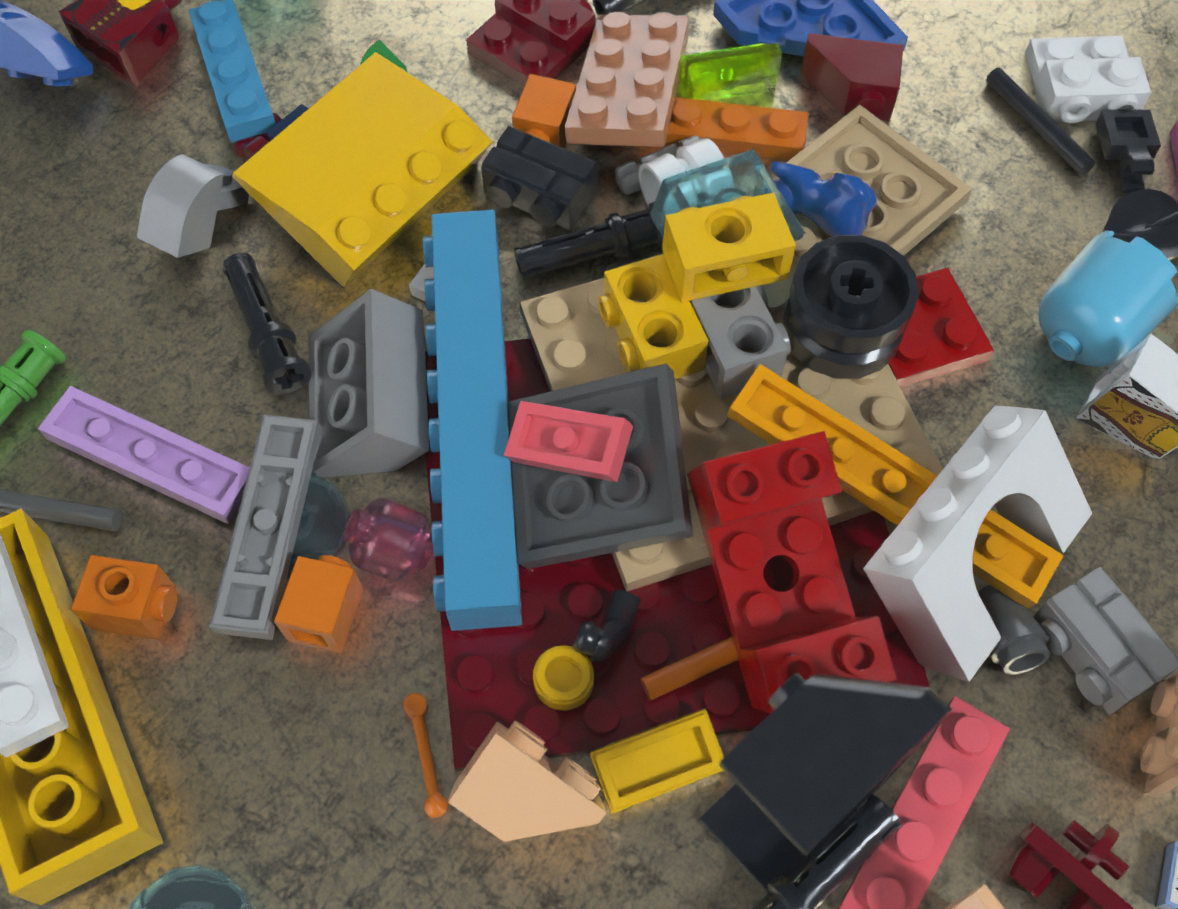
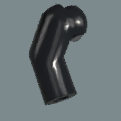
M613 590L601 626H597L591 621L582 622L573 642L574 650L581 654L590 655L591 661L603 662L621 649L628 640L641 599L635 594L624 590Z

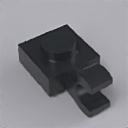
M1150 109L1102 110L1096 121V128L1105 159H1120L1119 184L1122 192L1145 189L1142 175H1152L1154 173L1153 159L1161 147Z

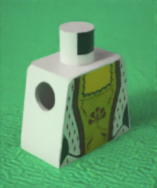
M1150 334L1096 379L1076 419L1151 458L1161 459L1178 447V354L1161 340Z

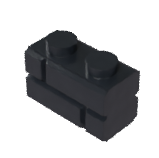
M510 126L506 128L497 141V146H493L482 162L481 173L484 194H487L492 202L503 208L515 206L529 212L537 222L549 227L557 224L568 230H573L582 216L583 210L588 207L596 195L598 188L597 162Z

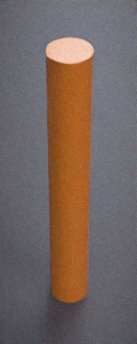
M729 637L640 678L649 700H654L738 661L733 639Z

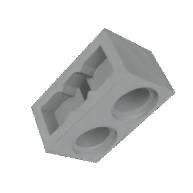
M763 285L690 301L709 340L705 369L720 399L740 393L759 364L782 377L787 355L791 351L790 340L784 326L781 323L775 324L767 309L768 301ZM719 305H728L732 308H724ZM740 348H749L756 352L747 353L741 351Z

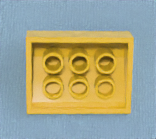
M375 52L233 172L232 177L344 288L480 161L493 141L456 103Z

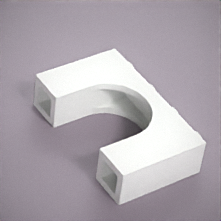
M995 405L863 568L918 663L925 667V669L970 682L1001 639L977 592L972 568L974 544L979 528L985 516L994 505L999 515L1059 553L1065 552L1092 515L1088 502L1045 410Z

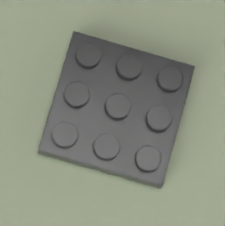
M667 363L507 402L509 433H511L520 401L625 418L633 425L618 482L511 461L519 565L526 569H532L693 537L674 371Z

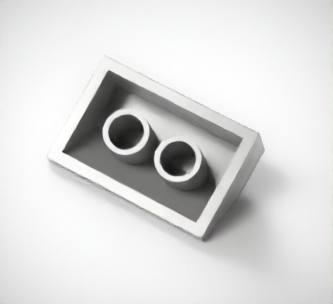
M369 289L309 336V366L311 368V378L309 379V419L318 420L322 428L311 477L327 478L395 472L429 451L428 385L425 368L426 339L424 336L423 310L374 289Z

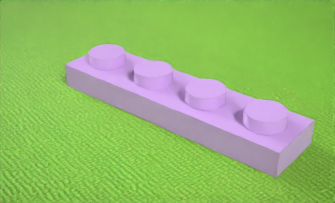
M70 386L38 427V430L45 439L222 522L230 524L239 511L250 467Z

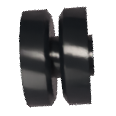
M837 235L817 242L799 260L793 275L790 296L783 316V326L787 331L791 351L794 356L811 370L835 379H860L882 370L895 357L919 297L916 274L902 254L880 240L864 235Z

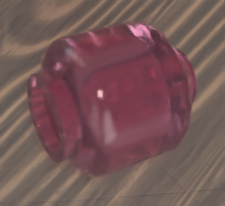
M380 497L373 500L364 510L355 509L350 515L343 533V540L349 543V556L354 566L394 582H400L408 578L412 573L416 575L421 573L433 552L432 532L429 531L430 525L426 516L419 511L386 498Z

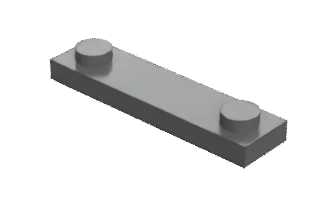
M263 414L209 626L216 634L273 640L276 628L274 620L282 601L322 430L318 420Z

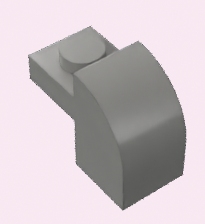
M184 154L178 155L160 168L147 188L142 202L137 238L177 258L211 248L217 211L248 204L250 194L232 177L233 172L230 169L216 164H203Z

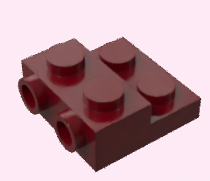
M494 0L495 14L466 39L467 53L524 87L530 74L556 79L588 49L595 27V13L586 0Z

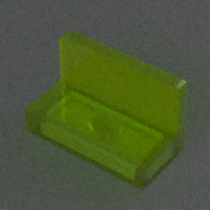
M766 43L684 55L678 83L682 97L711 101L776 90L782 55L780 45L778 43L767 45Z

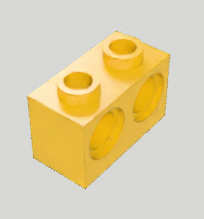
M664 254L604 272V295L598 296L599 311L607 328L614 326L620 338L617 341L618 353L626 372L667 363L674 371L675 379L704 370L709 340L690 301L681 303ZM640 299V300H645L646 302H640V303H639V302H634V301H632V300ZM656 342H660V343H665V344H667V345H669V346H667V347H655V346H653V345H651V344H652V343H656Z

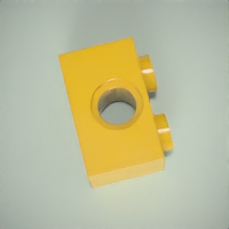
M774 192L753 197L742 196L730 202L701 208L689 207L677 213L665 215L662 251L681 303L788 279L796 244Z

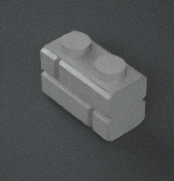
M1098 567L1073 585L1071 584L1051 597L1033 616L1050 638L1047 645L1049 652L1056 656L1062 655L1077 674L1075 680L1082 695L1092 704L1102 705L1109 715H1112L1178 669V657L1101 567Z

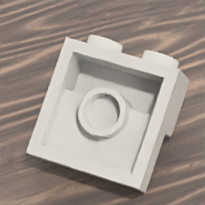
M1123 36L1030 39L1025 51L1038 104L1055 122L1097 121L1102 110H1143L1151 95L1141 57H1129Z

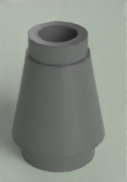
M991 585L982 588L978 594L1001 636L1000 641L990 653L992 661L996 664H1001L1006 674L1028 672L1045 663L1050 657V652L1047 648L1050 638L1028 609Z

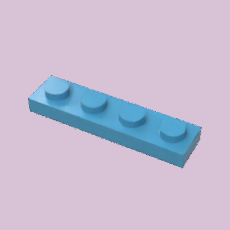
M234 0L210 1L202 6L188 9L230 142L268 132L276 125Z

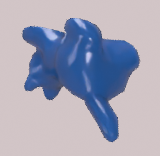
M771 162L770 170L779 179L769 182L766 190L767 193H775L784 217L793 214H803L813 220L831 237L837 235H862L867 226L869 213L877 205L875 192L867 183H864L859 177L842 173H835L829 179L822 180L814 170L788 163Z

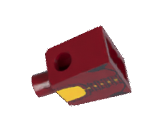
M77 0L60 10L59 14L77 48L135 87L178 41L179 33L170 11L178 6L182 0Z

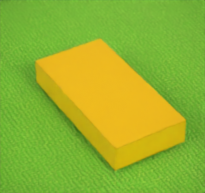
M704 708L589 752L611 814L724 771L719 766L724 756L708 713Z

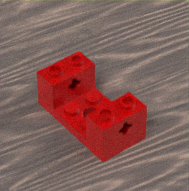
M825 431L705 461L687 474L730 632L737 651L748 697L753 709L772 713L774 709L768 704L769 699L796 673H799L805 680L816 673L883 682L897 679L879 616L856 617L822 502V499L842 492ZM774 556L787 560L793 569L792 583L782 592L770 588L764 579V567L768 560Z

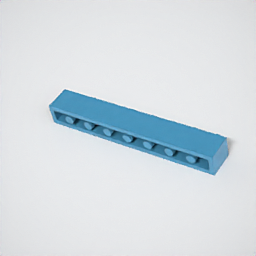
M495 210L432 214V235L423 236V250L426 268L434 267V279H425L424 289L427 311H435V323L426 324V343L428 356H437V370L427 371V385L430 404L438 403L439 418L429 419V440L431 452H440V468L430 470V485L433 503H442V521H432V543L434 556H443L444 575L434 576L433 580L436 612L446 611L451 631L522 625L512 464L511 460L504 456L510 433L499 246Z

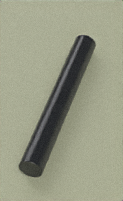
M1001 67L993 69L988 74L986 82L1079 176L1085 175L1094 167L1095 161Z

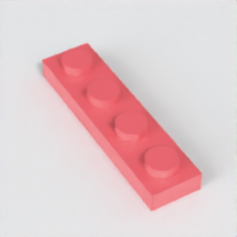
M956 696L952 698L948 703L952 710L934 729L891 808L899 817V822L903 826L884 841L859 867L837 909L918 908L1008 735L1009 727Z

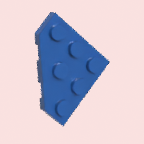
M874 0L714 1L713 16L737 44L804 57L808 33L904 45L903 51L908 36Z

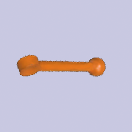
M413 693L405 698L403 708L406 715L413 720L428 796L424 802V811L429 817L440 818L447 812L448 801L439 792L424 718L428 712V703L422 694Z

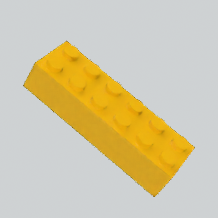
M21 508L0 518V533L69 728L9 757L0 754V866L10 895L43 905L162 844L163 840L80 619L71 611L73 600L49 536Z

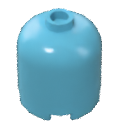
M1105 231L1096 235L1048 288L1039 305L1040 327L1048 339L1051 350L1066 361H1074L1084 366L1099 368L1115 364L1142 342L1178 306V292H1176L1171 281L1177 270L1159 249L1138 236L1128 243L1113 238V231Z

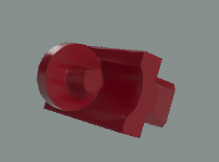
M1073 820L1065 828L1062 835L1080 849L1076 857H1073L1032 821L1022 831L1020 836L1026 842L1017 851L1007 872L1036 898L1056 875L1062 872L1079 889L1061 909H1134L1091 872L1099 865L1115 880H1118L1129 868L1127 863L1111 851L1119 837V832L1112 826L1106 824L1092 835L1076 820Z

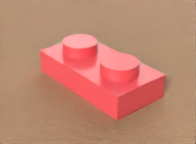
M520 401L504 456L514 463L618 482L633 425L625 418Z

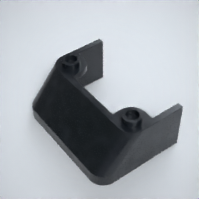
M799 673L794 674L769 699L768 704L774 711L720 761L719 766L736 784L699 818V822L757 885L768 894L770 892L768 883L774 877L779 878L783 875L788 878L797 868L803 865L904 764L949 714L952 708L931 688L816 673L805 680Z

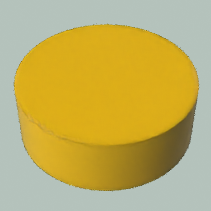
M565 645L556 646L545 651L538 658L533 670V681L537 696L545 705L556 710H572L581 706L591 695L594 686V670L587 655L576 652L572 646Z

